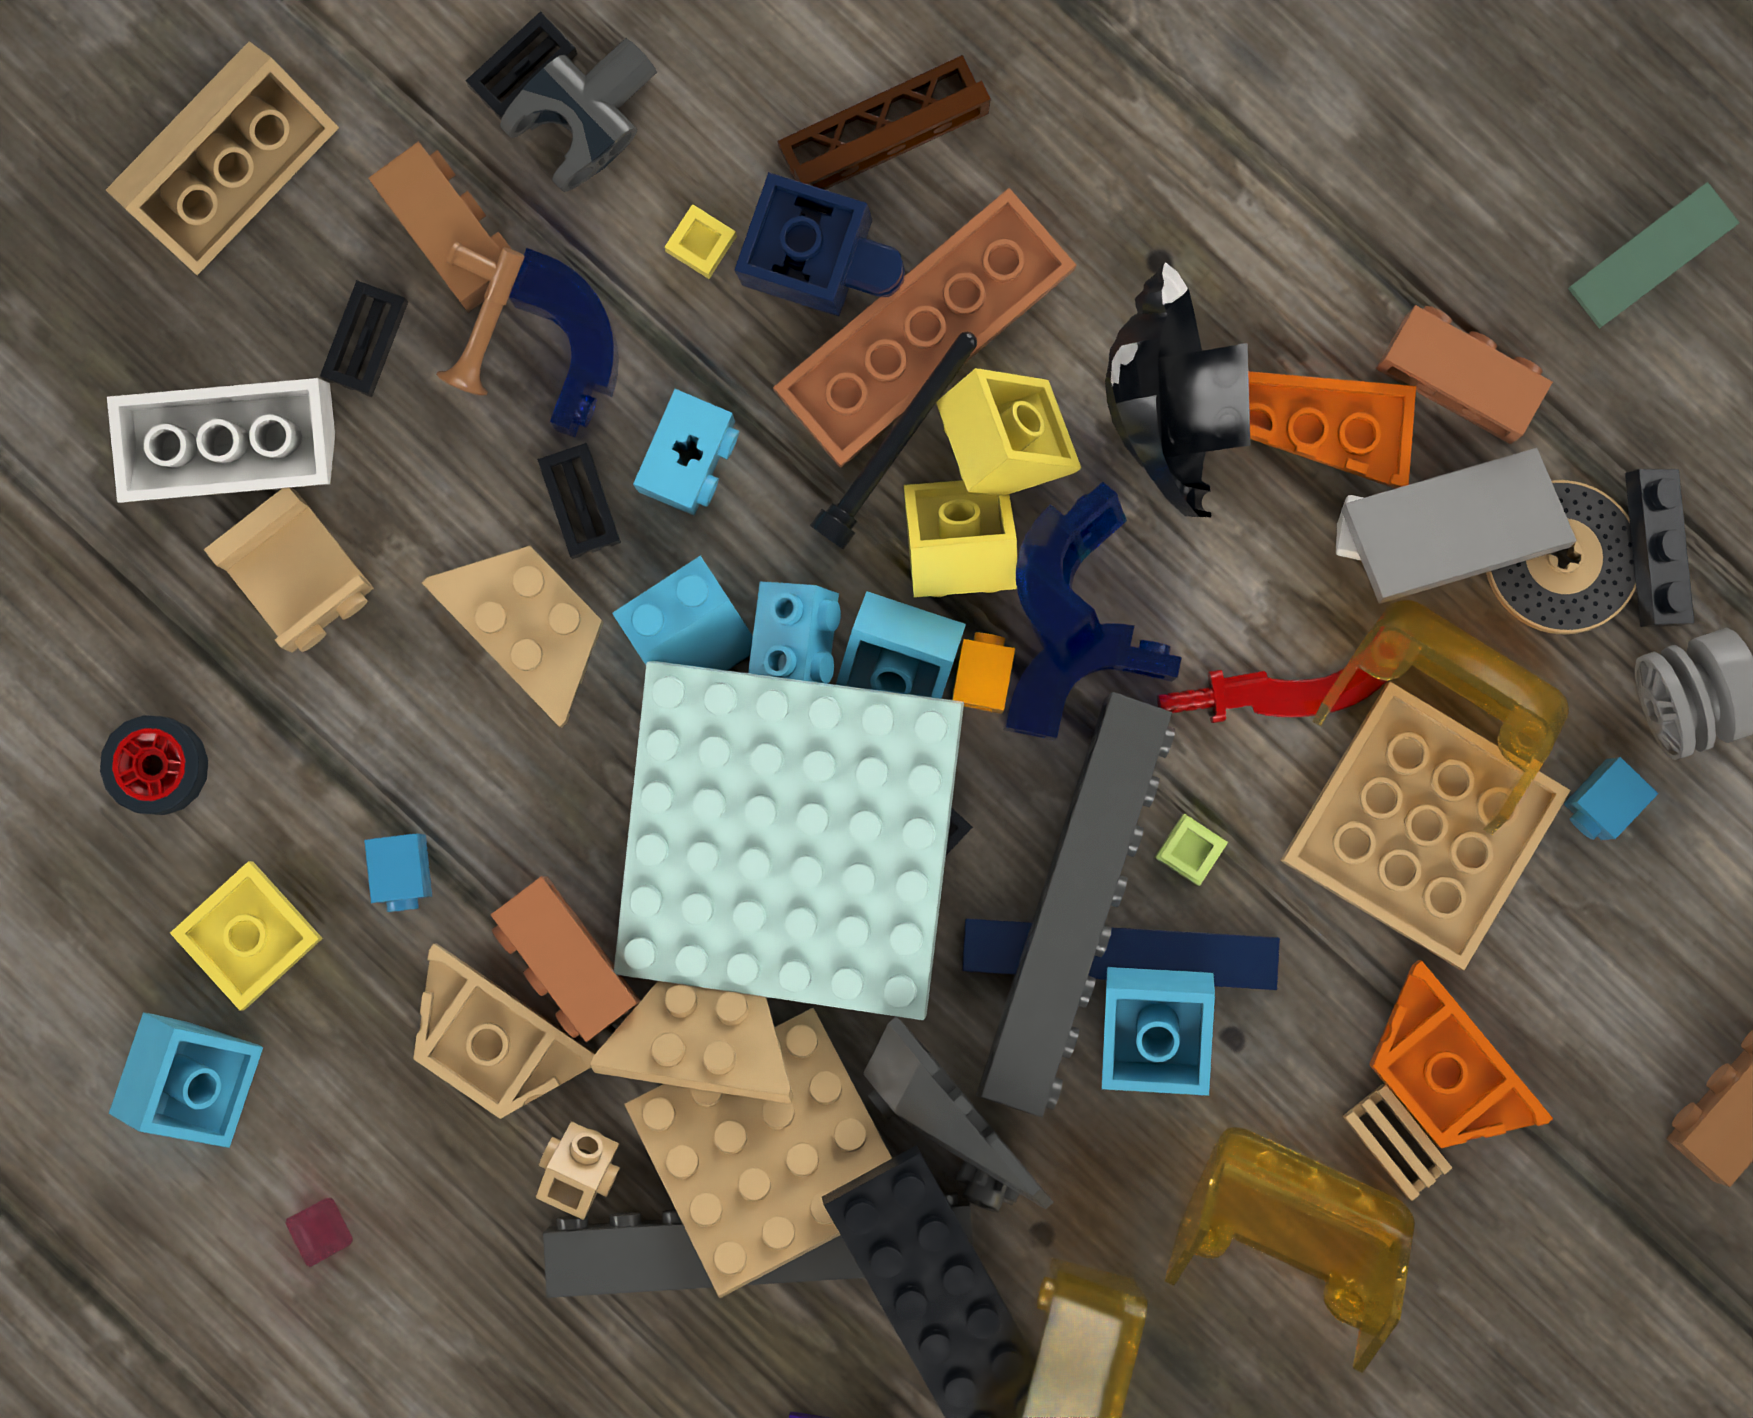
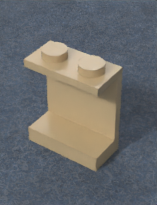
M282 488L204 549L216 566L229 573L278 636L275 639L277 644L282 649L294 652L297 648L301 652L312 648L325 637L324 627L338 616L344 620L357 613L368 602L365 595L374 589L301 495L293 488Z

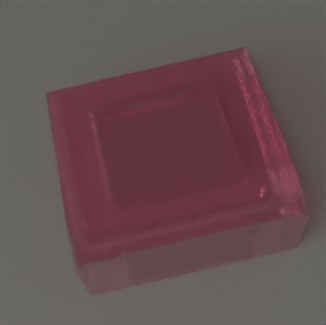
M331 1197L325 1198L287 1218V1222H285L306 1266L309 1265V1267L346 1248L353 1242V1238Z

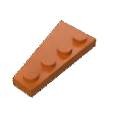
M1248 371L1250 439L1395 489L1409 485L1416 386Z

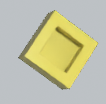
M692 204L664 248L668 254L710 279L737 235L736 231Z

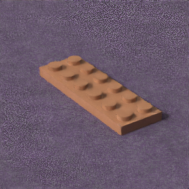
M1008 188L906 274L904 282L897 292L890 297H879L777 383L773 390L835 463L842 468L898 421L962 332H971L977 338V346L966 360L967 362L1075 271L1077 265L1013 191Z

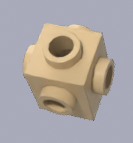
M571 1121L563 1138L559 1140L552 1137L543 1153L539 1166L546 1169L536 1199L584 1220L597 1193L607 1197L620 1170V1167L611 1164L619 1143L604 1137L596 1130L587 1129Z

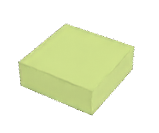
M1182 814L1154 858L1195 885L1200 886L1228 842L1186 814Z

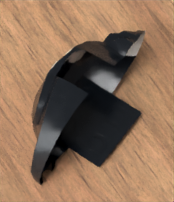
M1165 262L1157 269L1156 274L1145 282L1143 291L1135 298L1138 313L1132 316L1119 330L1116 340L1110 348L1105 378L1107 404L1112 423L1124 446L1141 467L1145 468L1164 497L1184 516L1211 518V512L1205 511L1202 507L1204 495L1211 492L1210 485L1202 481L1205 453L1208 451L1250 446L1248 344L1202 351L1190 291L1178 272Z

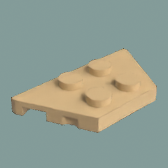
M531 546L427 577L422 584L559 727L562 728L567 724L570 717L569 712L579 684H582L588 667V659L592 648L596 645L604 623Z
M437 943L431 946L428 953L429 967L426 988L422 994L420 1008V1030L416 1036L413 1057L415 1061L500 1119L591 1068L590 1064L592 1057L596 1054L595 1051L576 1038L573 1039L566 1031Z
M657 981L596 1052L590 1064L594 1073L789 1104H792L793 1093L786 1073L767 997Z

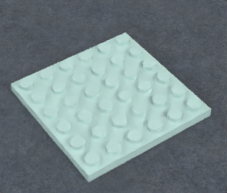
M658 661L647 662L614 964L616 975L924 1020L927 1016L964 702Z

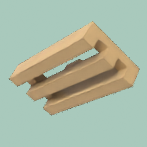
M1381 1084L1342 1116L1405 1196L1411 1201L1420 1195L1419 1192L1425 1187L1429 1188L1436 1182L1435 1179L1441 1174L1445 1175L1452 1169V1166L1386 1084ZM1379 1101H1384L1431 1160L1433 1165L1430 1168H1425L1378 1109L1376 1104ZM1366 1112L1418 1176L1411 1183L1359 1119Z

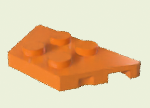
M1417 960L1410 968L1369 1065L1434 1144L1439 1148H1445L1466 1143L1471 1139L1488 1138L1505 1134L1506 1131L1532 1125L1548 1124L1553 1120V1117L1424 962Z

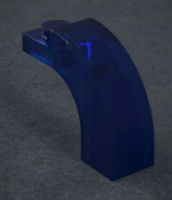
M526 248L524 260L509 298L515 308L555 323L569 338L571 364L550 423L555 431L575 438L579 426L586 428L593 416L597 399L591 397L592 391L594 390L610 397L613 396L619 365L615 333L599 297L577 272L557 259Z
M1104 482L1099 484L1089 494L1080 497L1074 503L1072 509L1065 515L1050 504L1029 529L1017 558L1016 586L1023 610L1041 646L1066 671L1105 637L1095 609L1072 590L1074 575L1083 560L1127 521L1117 493Z
M1120 623L1097 624L1067 633L1045 647L1023 672L1010 698L1003 730L1054 741L1058 737L1066 698L1072 687L1083 677L1102 670H1118L1172 682L1178 678L1182 657L1170 655L1171 646L1154 641L1140 640L1139 648L1131 646L1135 625Z

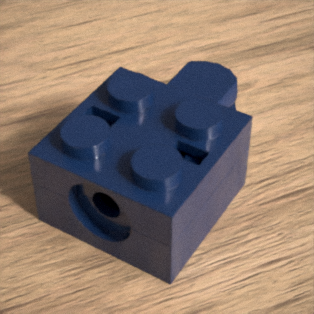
M768 172L734 269L742 286L840 316L849 288L878 297H890L900 289L905 276L901 254L896 248L866 239L873 221L867 203Z

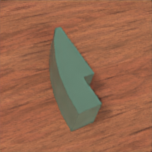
M1707 182L1568 289L1600 329L1740 222Z

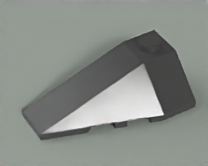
M897 1016L891 1020L863 1073L875 1088L868 1096L887 1119L896 1114L910 1128L1042 1208L1047 1209L1054 1203L927 1048Z

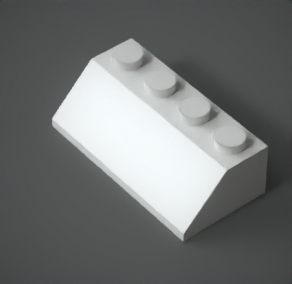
M319 378L107 397L118 503L330 484L335 441L330 383Z

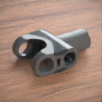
M627 38L619 43L586 75L566 55H560L548 63L526 84L506 110L500 127L511 138L518 137L529 128L533 130L547 123L559 124L570 130L573 136L571 147L564 156L566 160L559 166L552 178V181L563 192L570 191L603 170L634 139L637 128L619 108L641 89L657 71L647 56Z

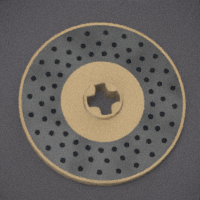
M1554 480L1551 482L1577 540L1572 547L1568 548L1567 556L1574 559L1575 562L1569 563L1561 569L1557 566L1558 558L1550 553L1486 572L1497 599L1519 621L1547 633L1577 634L1592 630L1608 622L1626 606L1635 592L1636 579L1630 519L1615 500L1597 488L1575 481Z

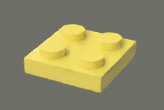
M248 861L170 932L240 1011L248 1008L323 939L252 861Z

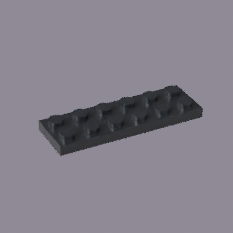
M917 1145L821 1197L825 1209L945 1418H1056L1065 1413L1060 1400Z

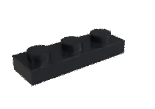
M1638 469L1626 472L1625 479L1640 627L1693 624L1695 622L1679 469Z

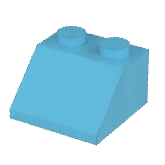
M701 555L612 613L645 664L649 661H658L728 671L750 657L752 634Z
M866 591L851 631L836 685L941 699L966 624Z
M143 1012L109 1114L139 1132L230 1148L263 1047L187 1021Z

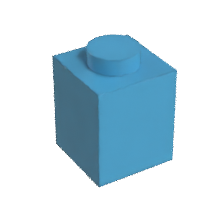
M1621 757L1606 759L1567 799L1564 805L1573 813L1570 821L1581 833L1592 840L1596 837L1600 840L1616 839L1659 793Z
M408 834L364 840L371 903L386 902L387 912L419 909L418 898L432 897L425 834Z

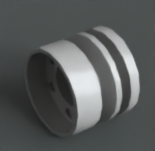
M1724 628L1696 637L1688 642L1686 652L1682 648L1672 645L1663 649L1661 655L1654 651L1637 658L1635 665L1636 688L1646 721L1659 746L1673 760L1692 755L1694 749L1702 752L1713 748L1716 736L1722 741L1730 743L1753 735V656L1746 643L1735 631Z

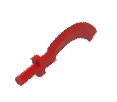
M1380 630L1363 655L1350 666L1328 676L1314 679L1268 678L1265 671L1224 678L1222 670L1209 671V687L1199 688L1195 691L1193 689L1182 691L1181 693H1167V695L1159 694L1157 695V705L1159 708L1172 712V714L1184 710L1193 711L1199 708L1213 707L1214 715L1210 717L1211 723L1226 721V709L1251 706L1254 713L1273 717H1309L1332 713L1355 705L1376 692L1396 671L1408 650L1411 640L1405 634Z

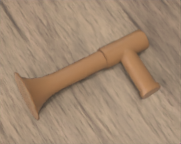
M457 241L451 247L447 263L462 267L490 280L484 294L485 299L460 359L452 368L447 371H438L436 374L447 384L472 394L487 395L488 391L482 386L480 379L481 364L502 308L507 303L525 256L523 254L503 247L498 261L495 262L463 247Z

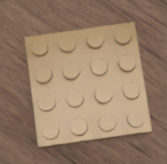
M1388 682L1385 684L1280 861L1459 970H1465L1571 790L1394 683Z
M814 1008L774 1027L793 1093L792 1104L662 1084L624 1104L719 1298L840 1236L838 1229L823 1205L821 1197L892 1159Z

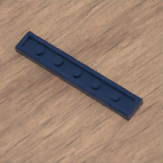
M965 918L962 971L1015 974L1032 922ZM1111 927V935L1105 953L1102 957L1094 956L1088 976L1095 979L1107 980V967L1206 972L1214 974V986L1277 990L1280 938Z

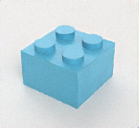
M1107 967L1102 1089L1209 1096L1215 1003L1213 973Z

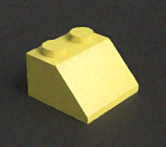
M975 368L936 402L944 424V431L949 438L959 466L961 478L968 492L1005 496L1074 474L1081 469L1049 380Z
M963 480L904 485L914 598L928 596L943 597L952 594L977 592L994 593L1001 590L1018 589L1017 538L1010 495L968 492Z

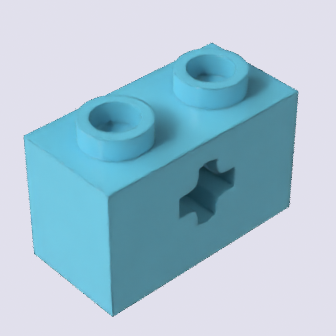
M674 389L633 483L639 493L694 516L699 504L707 507L719 481V478L712 476L719 458L722 457L728 460L739 436V430L733 428L735 424L733 413ZM692 443L697 444V450L702 458L699 461L691 459L687 466H683L682 459L678 453L679 449L688 451Z

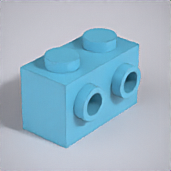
M760 581L748 673L828 684L834 673V659L832 656L834 631L838 628L841 619V610L838 603L839 593L817 585Z

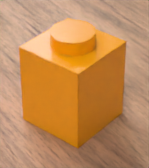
M976 632L974 640L963 639L952 700L964 702V707L1003 713L1015 648L1004 646L1006 638Z

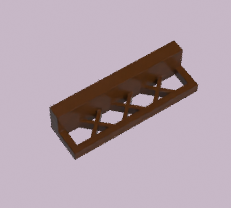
M961 55L778 140V147L795 181L826 190L989 114L991 98L982 80L976 83L964 56ZM958 73L964 89L941 100L932 98L939 81ZM929 86L926 96L917 93V91ZM902 98L922 104L921 109L896 121L886 120L891 104ZM883 108L880 117L870 114ZM855 120L876 126L874 131L848 143L840 141L845 125ZM836 130L833 139L824 136L825 134ZM810 141L830 147L827 153L801 165L793 149Z

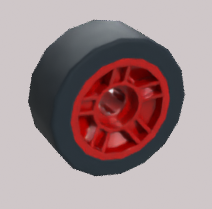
M143 715L125 721L110 734L101 752L100 773L106 791L119 805L135 813L167 815L182 810L199 796L207 780L208 757L203 742L190 727L172 718ZM150 755L158 756L162 760L163 768L157 775L145 772V770L150 768L152 761Z

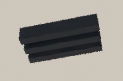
M540 11L466 80V83L481 98L483 103L488 108H491L496 116L502 120L506 110L526 84L548 63L560 55H566L572 60L578 53L570 41ZM543 31L548 35L492 89L488 90L485 87L494 76ZM556 46L560 48L530 77H528L516 90H514L502 103L499 101V99L502 96H504L516 83H518L529 71H531Z
M356 280L320 377L325 381L340 384L344 388L356 390L372 397L408 305L406 298ZM367 297L373 298L374 301L345 374L340 373L338 370ZM387 303L391 305L364 377L362 380L357 379Z
M584 443L537 459L570 557L575 559L581 557L582 554L593 553L602 550L601 548L621 543L588 444ZM581 458L606 531V534L598 537L572 460ZM562 464L587 538L586 541L580 543L577 542L552 468Z

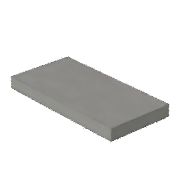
M1537 448L1345 503L1341 510L1379 604L1570 548L1577 541Z

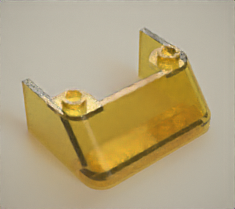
M1412 600L1396 601L1385 609L1365 636L1321 703L1312 722L1320 727L1323 725L1359 668L1381 680L1397 679L1404 675L1411 665L1418 668L1504 722L1497 738L1499 750L1507 761L1520 768L1521 771L1483 829L1493 835L1508 820L1551 753L1568 718L1569 707L1567 700L1554 686L1420 603Z
M1232 1127L1226 1129L1215 1144L1181 1219L1165 1282L1175 1286L1194 1254L1204 1258H1218L1226 1252L1232 1239L1239 1241L1326 1282L1323 1298L1328 1310L1337 1320L1359 1329L1353 1369L1363 1373L1400 1322L1415 1220L1408 1207L1397 1198L1252 1131L1240 1127Z
M1052 1258L1050 1270L1053 1278L1043 1277L1036 1308L1045 1311V1327L1022 1418H1121L1144 1329L1148 1300L1134 1279Z

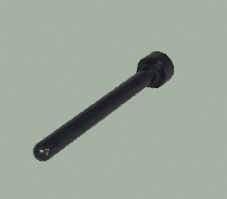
M962 332L956 338L836 506L832 503L827 511L821 509L810 524L812 528L843 550L855 535V532L852 530L857 523V520L854 519L855 515L976 348L977 338L973 333Z

